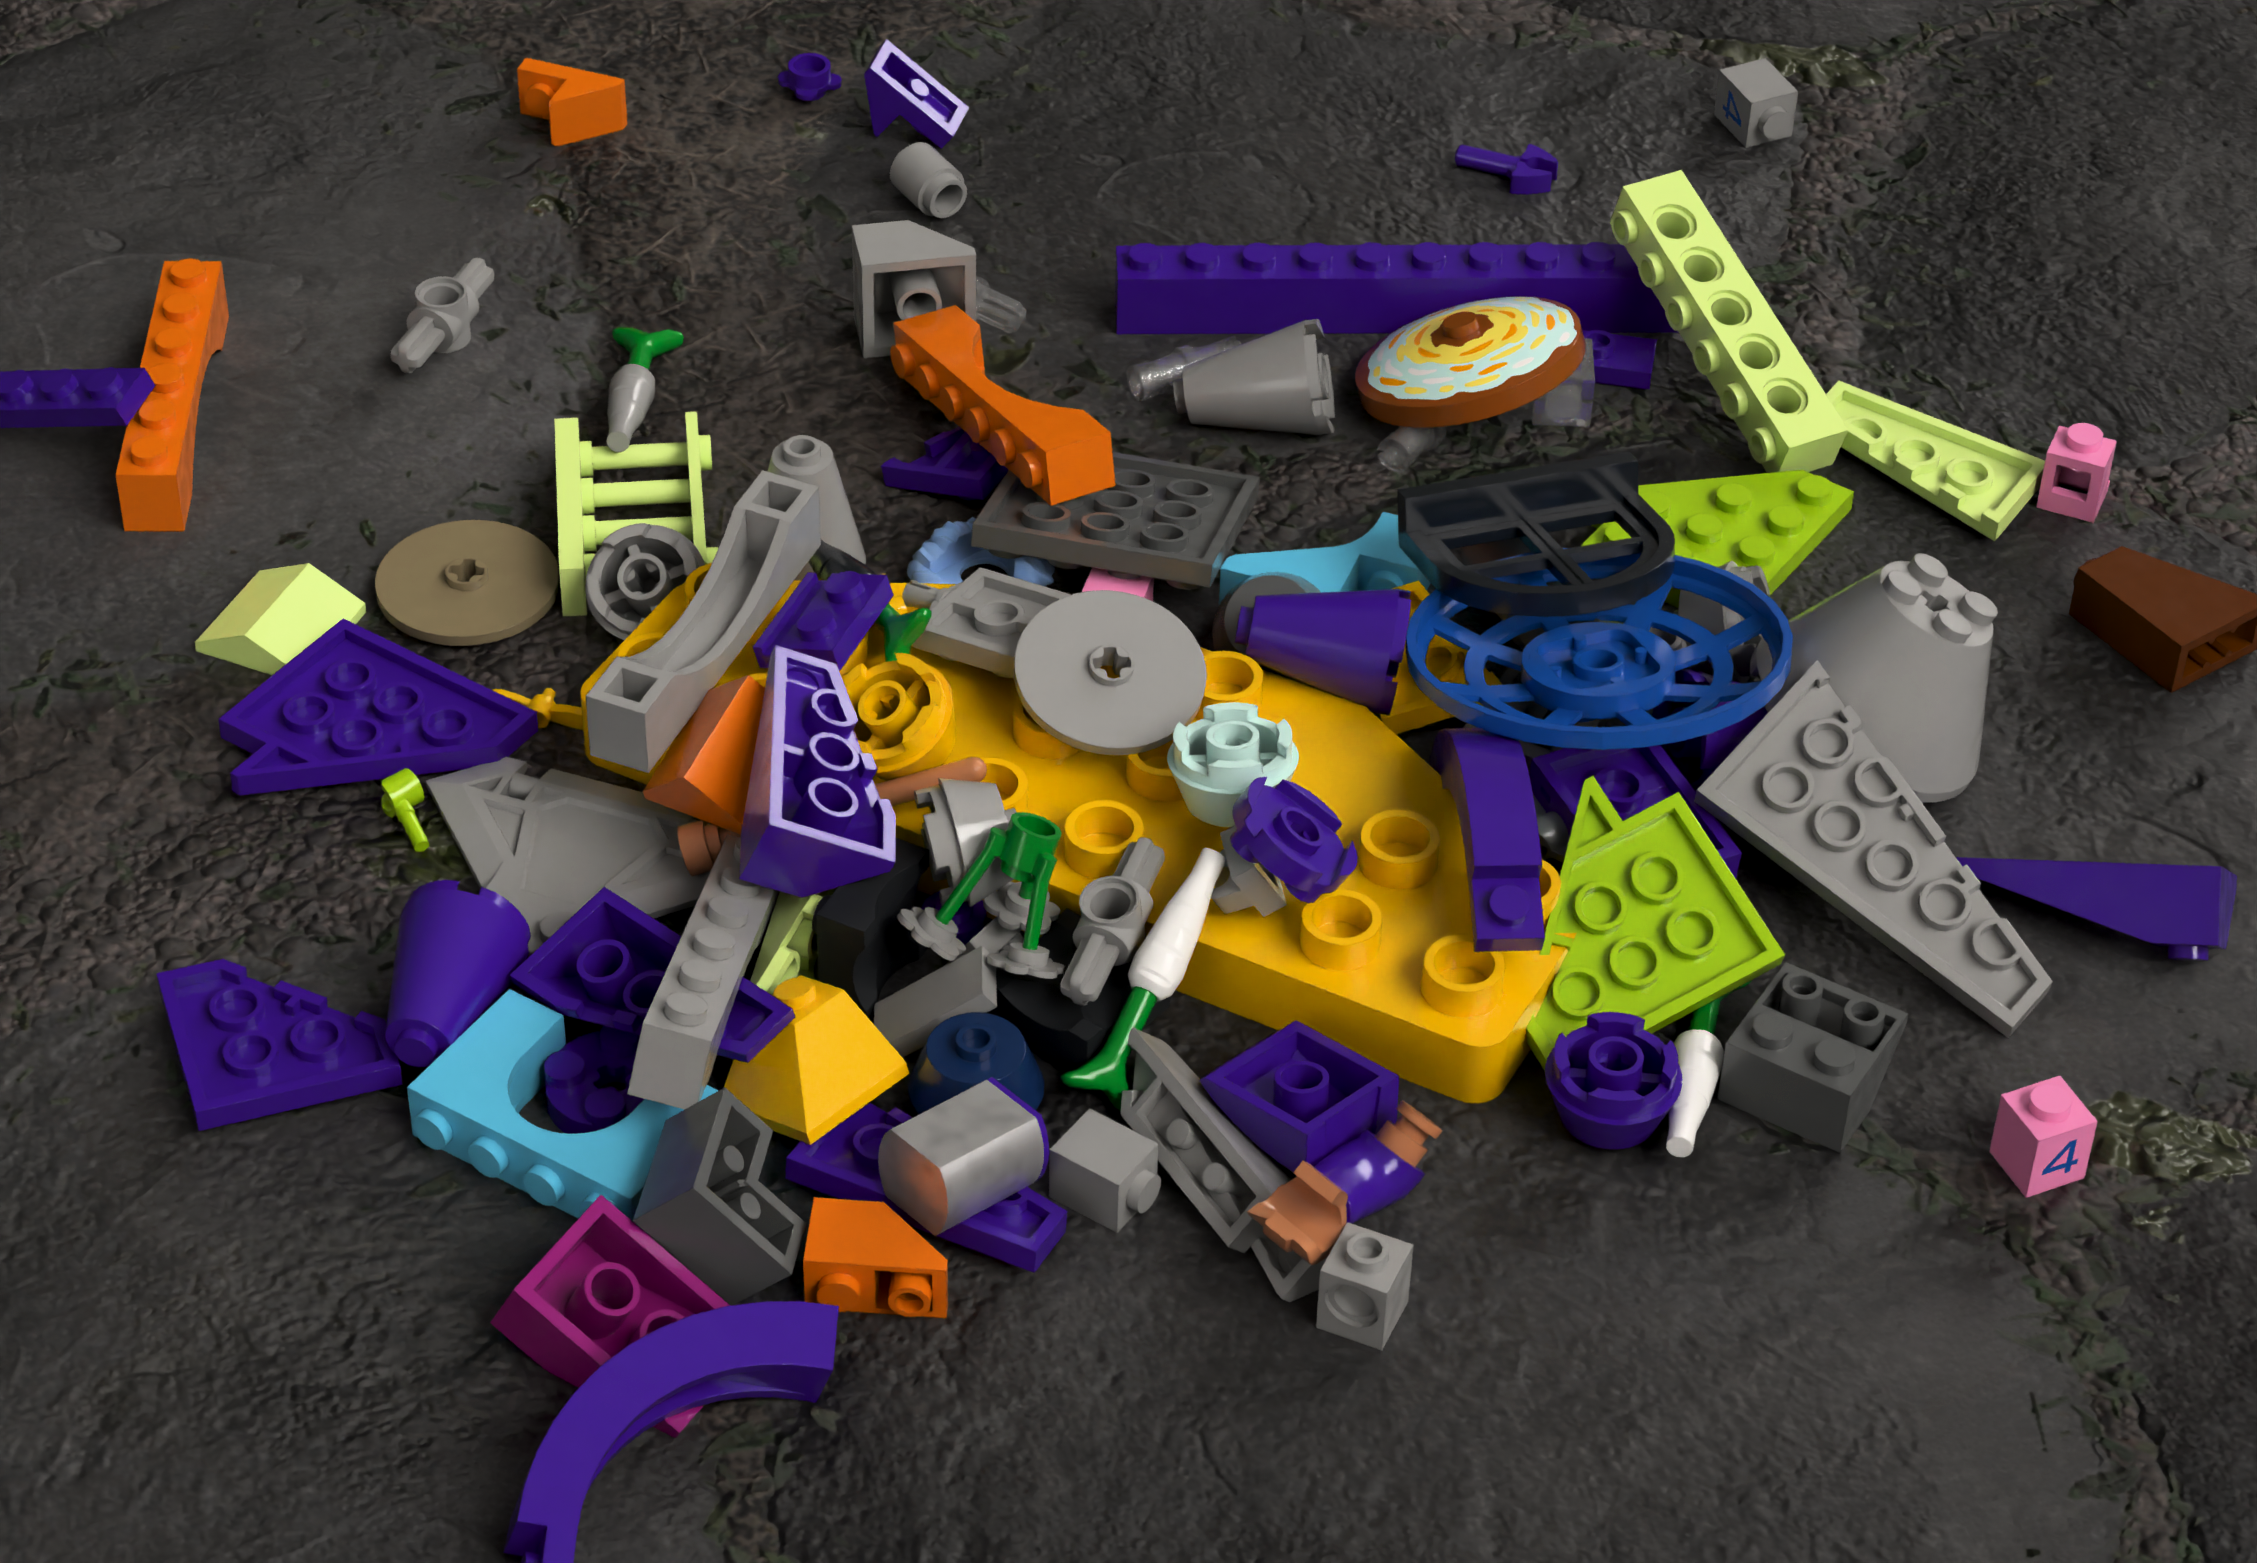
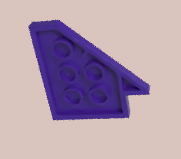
M344 618L218 719L221 738L252 753L248 759L230 772L232 791L240 796L385 779L404 768L410 769L415 775L467 769L480 764L497 762L504 757H509L538 732L536 711Z

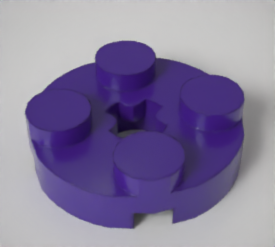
M1258 777L1245 789L1233 805L1232 815L1237 829L1230 836V841L1235 851L1251 863H1261L1272 874L1284 881L1289 892L1303 902L1314 903L1321 894L1336 891L1354 871L1358 858L1353 841L1344 849L1341 840L1335 834L1342 826V822L1323 801L1298 784L1282 779L1273 788L1264 785L1267 777Z
M602 1026L600 1031L580 1036L567 1043L560 1051L554 1052L547 1057L544 1063L547 1111L553 1123L566 1134H579L607 1128L627 1117L644 1100L643 1098L627 1094L640 1035ZM611 1082H620L625 1084L626 1089L617 1091L613 1087L601 1088V1086Z

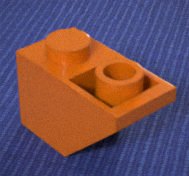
M813 1198L803 1258L805 1302L839 1306L838 1312L848 1311L901 1315L905 1317L947 1318L948 1260L885 1202Z

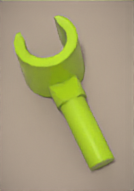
M404 768L382 780V790L385 793L381 798V807L388 817L397 816L414 850L422 852L430 844L415 815L413 806L424 801V791L416 775L410 769Z

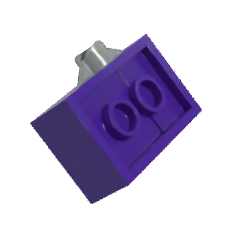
M1661 745L1606 750L1563 748L1532 758L1529 776L1543 860L1546 861L1553 858L1562 865L1584 780L1594 776L1622 821L1679 792L1736 879L1742 852L1717 819L1694 802L1695 790Z

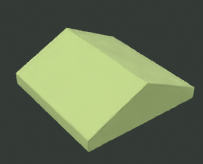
M310 563L259 570L195 641L196 651L273 675L343 618L357 624L366 613L365 602Z

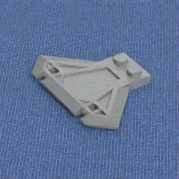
M504 757L497 762L480 764L426 780V787L480 889L484 887L498 893L512 903L526 919L531 934L528 943V957L603 887L614 892L650 917L657 918L695 906L710 872L696 876L690 875L683 860L678 840V826L699 821L700 819L647 800L643 792L552 768L540 779L524 775L527 770V762L510 757Z

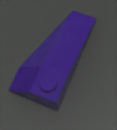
M775 645L770 655L741 830L739 879L803 898L890 872L896 859V815L890 800L880 799L873 781V777L878 769L872 754L862 753L854 732L858 718L837 664Z
M1956 857L1962 866L1966 864L1969 866L1977 879L2153 945L2168 947V959L2208 961L2209 949H2226L2237 889V875L2222 866Z
M603 887L510 974V977L515 985L562 1015L640 1035L643 1021L681 936L614 892ZM743 977L717 1055L749 1063L795 1018L793 1009Z

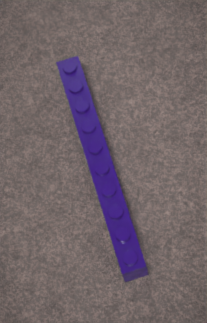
M1369 242L1361 245H1325L1322 243H1308L1305 245H1268L1265 243H1252L1249 245H1211L1208 243L1154 245L1151 243H1139L1134 246H1116V334H1270L1298 322L1311 319H1319L1324 334L1391 333L1411 321L1451 306L1482 299L1508 296L1539 297L1560 302L1577 314L1582 330L1586 331L1603 330L1609 333L1678 332L1669 325L1664 308L1652 289L1645 286L1642 282L1637 265L1625 246L1621 244H1607L1604 242L1550 244L1547 242H1535L1530 245H1496L1489 242H1480L1474 245H1439L1437 243L1424 242L1418 245H1382Z

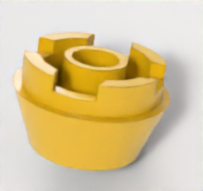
M894 653L897 658L896 661L882 662L870 669H867L861 663L843 678L858 718L854 732L862 753L872 754L878 769L874 776L885 781L943 765L951 754L956 739L953 698L947 680L934 667L926 664L918 657L906 653Z

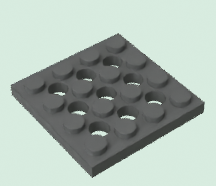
M1113 452L1116 486L1050 506L1031 488H1026L1022 481L1009 470L973 522L971 546L989 549L992 555L1000 558L1014 559L1024 555L1048 559L1051 565L1063 569L1088 566L1105 569L1110 575L1121 579H1137L1141 576L1167 580L1169 585L1179 589L1192 590L1202 586L1210 588L1258 499L1260 477Z

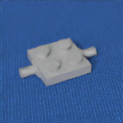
M979 567L963 582L949 588L938 589L911 580L910 583L906 584L902 598L905 606L918 609L928 608L932 611L931 619L925 631L913 643L914 648L939 655L948 661H959L991 671L1000 677L1014 679L1013 665L1016 647L1029 621L1049 604L1071 594Z

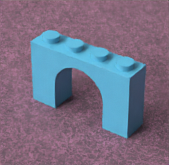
M509 989L407 1087L412 1135L419 1138L421 1142L432 1149L443 1150L473 1165L483 1175L491 1178L497 1177L528 1193L537 1202L546 1206H554L578 1219L602 1195L633 1221L665 1121L684 1109L644 1099L627 1117L614 1125L601 1130L579 1134L548 1131L525 1120L519 1112L545 1086L544 1063L547 1057L554 1052L560 1051L566 1045L564 1015ZM707 1085L701 1100L719 1090Z

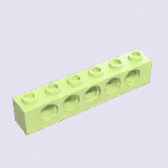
M1679 170L1623 186L1610 220L1613 235L1619 244L1625 246L1638 267L1642 282L1645 286L1652 289L1661 303L1669 325L1679 332L1690 349L1696 368L1700 373L1707 376L1720 397L1721 406L1725 414L1729 418L1734 419L1746 438L1750 453L1755 461L1761 463L1767 473L1793 470L1811 472L1833 465L1849 429L1683 171Z

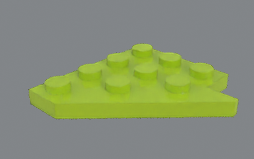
M1804 470L1638 485V494L1671 527L1675 537V555L1702 561L1715 567H1719L1729 561H1734L1738 567L1760 566L1765 574L1770 595L1851 511L1854 491L1830 482L1825 477L1814 475ZM1616 521L1591 526L1598 529L1581 546L1631 537ZM1671 587L1665 602L1679 608L1680 589Z
M1591 776L1584 780L1559 874L1561 880L1559 899L1555 908L1550 913L1545 930L1543 948L1540 950L1539 955H1549L1552 945L1566 947L1568 952L1536 1017H1534L1533 1013L1526 1028L1527 1044L1545 1071L1547 1058L1555 1047L1558 1036L1562 1032L1567 1036L1571 1031L1586 1026L1587 1018L1591 1014L1619 1012L1635 1015L1645 1020L1644 1030L1652 1034L1782 963L1785 957L1783 950L1679 792L1622 821L1595 777ZM1555 933H1577V934H1576V936H1575V938H1574V940H1573V938L1565 937V936L1558 935V934H1555Z

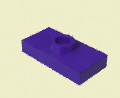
M1582 330L1586 344L1585 355L1578 368L1567 378L1568 380L1650 389L1656 354V339L1611 334L1603 330Z

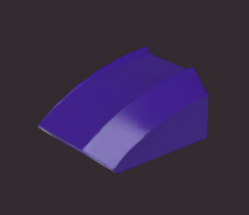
M1297 1020L1254 1044L1199 1080L1214 1102L1258 1147L1292 1172L1297 1169L1303 1160L1310 1163L1313 1167L1340 1146L1358 1138L1364 1129L1377 1135L1387 1120L1394 1124L1397 1121L1398 1110L1396 1108L1398 1107L1399 1075Z

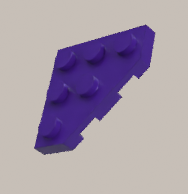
M225 959L156 973L159 993L198 1131L402 1085L400 1064L397 1055L389 1048L386 1042V1021L383 1018L364 1011H360L356 1017L329 1008L327 997L281 980L273 987L247 977L246 967Z

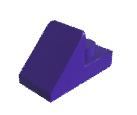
M887 39L880 45L864 73L872 127L876 137L901 115L918 133L926 136L942 149L954 137L969 109L966 104Z

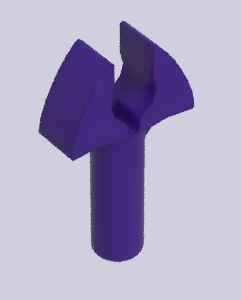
M1463 144L1455 152L1454 159L1458 166L1509 177L1511 179V194L1525 195L1551 191L1552 180H1557L1558 160L1545 150L1532 144H1528L1526 151L1521 156L1507 155Z

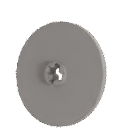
M1110 590L1086 591L1072 594L1054 601L1043 608L1029 621L1018 640L1013 665L1014 682L1019 699L1032 719L1041 728L1056 739L1072 747L1104 755L1142 753L1158 748L1173 740V732L1176 725L1180 722L1184 726H1188L1198 713L1202 704L1207 678L1206 664L1200 645L1192 632L1178 617L1149 599L1126 592ZM1101 666H1112L1115 675H1119V678H1108L1105 669H1101Z

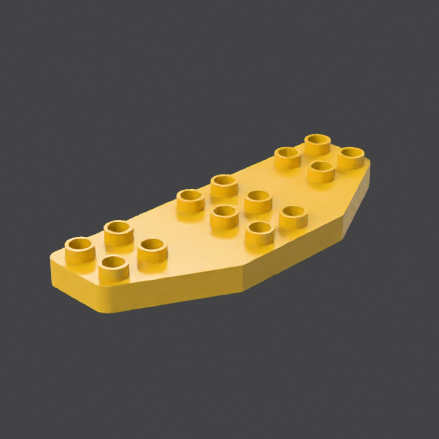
M712 563L705 564L692 571L685 583L673 589L583 683L580 694L585 754L595 765L647 785L676 738L673 740L649 773L591 756L586 695L616 657H630L646 651L670 630L696 595ZM794 580L713 688L746 675L751 676L765 688L768 668L759 667L753 646L802 580ZM890 583L893 595L902 596L907 583ZM921 583L938 589L949 588L951 586L956 585ZM906 606L908 613H911L918 609L915 607ZM874 624L839 671L842 679L861 663L867 669H870L882 662H886L883 632ZM911 646L910 655L918 657L926 664L937 669L947 680L952 692L956 739L952 752L943 765L970 757L982 759L986 764L987 773L980 782L995 783L997 785L1005 810L1015 808L1016 812L1035 814L1046 818L1060 828L1062 835L1054 854L1057 862L1048 886V892L1050 893L1049 902L1058 905L1060 914L1068 908L1081 916L1079 905L1081 892L1090 882L1114 874L1129 843L1137 842L1139 838L1146 837L1152 839L1154 845L1164 850V863L1149 891L1153 899V909L1145 923L1147 936L1168 902L1191 873L1202 849L1210 848L1221 852L1224 848L1220 833L1230 828L1205 823L1193 816L1188 810L1167 762V753L1173 740L1158 748L1129 755H1104L1080 750L1056 739L1032 719L1019 699L1013 678L1000 677L991 671L959 661H948L939 655ZM1200 647L1206 664V687L1202 704L1191 723L1203 719V707L1228 702L1257 705L1258 717L1273 721L1276 724L1283 720V718L1287 720L1292 729V741L1299 752L1298 765L1290 782L1296 783L1314 794L1336 814L1342 822V826L1335 834L1341 840L1344 849L1353 841L1358 858L1356 868L1337 890L1332 893L1321 894L1314 903H1306L1294 897L1286 888L1284 881L1280 879L1287 905L1265 917L1262 916L1255 906L1225 914L1210 899L1201 934L1184 977L1175 991L1276 1030H1280L1297 1020L1399 1075V1078L1461 1102L1477 1104L1497 1098L1504 1091L1531 1050L1527 1044L1526 1028L1533 1013L1534 1017H1536L1568 952L1567 948L1552 945L1549 955H1539L1540 950L1474 952L1468 876L1462 831L1454 798L1449 789H1443L1441 775L1366 706L1263 670L1255 660L1242 653L1225 650L1211 651ZM1101 666V669H1105L1108 678H1119V675H1115L1112 666ZM873 777L875 784L885 782L883 779ZM915 800L893 806L896 815V838L924 847L921 829H923L922 823H925L923 815L930 814V807L917 809ZM1542 859L1539 881L1545 933L1550 913L1555 908L1559 899L1561 880L1556 869ZM930 867L924 872L918 883V891L929 895L940 891V889L949 888L947 879L933 882ZM1014 879V880H1012L1011 882L1016 883V882H1021V881H1018V880H1015V879ZM987 912L988 918L994 919L997 917ZM1555 933V934L1562 935V936L1569 937V938H1573V940H1574V938H1575V936H1576L1577 933Z

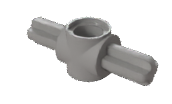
M473 258L469 263L464 264L454 277L439 276L429 278L416 287V307L407 317L408 331L392 348L390 354L391 361L398 364L402 372L413 373L416 368L421 367L433 352H455L464 348L470 342V323L479 312L478 299L494 281L495 276L494 270L486 266L484 259Z
M1141 837L1137 842L1129 843L1114 874L1090 882L1081 892L1079 898L1081 918L1073 932V942L1077 950L1060 983L1062 994L1071 998L1074 1004L1085 1006L1088 1002L1097 1000L1113 966L1131 962L1146 938L1145 923L1153 909V899L1149 891L1165 860L1164 850L1154 845L1152 839Z

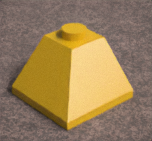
M799 975L780 983L772 996L793 1009L795 1018L749 1063L733 1059L724 1088L728 1089L773 1131L811 1145L910 1073L906 1061L845 990Z

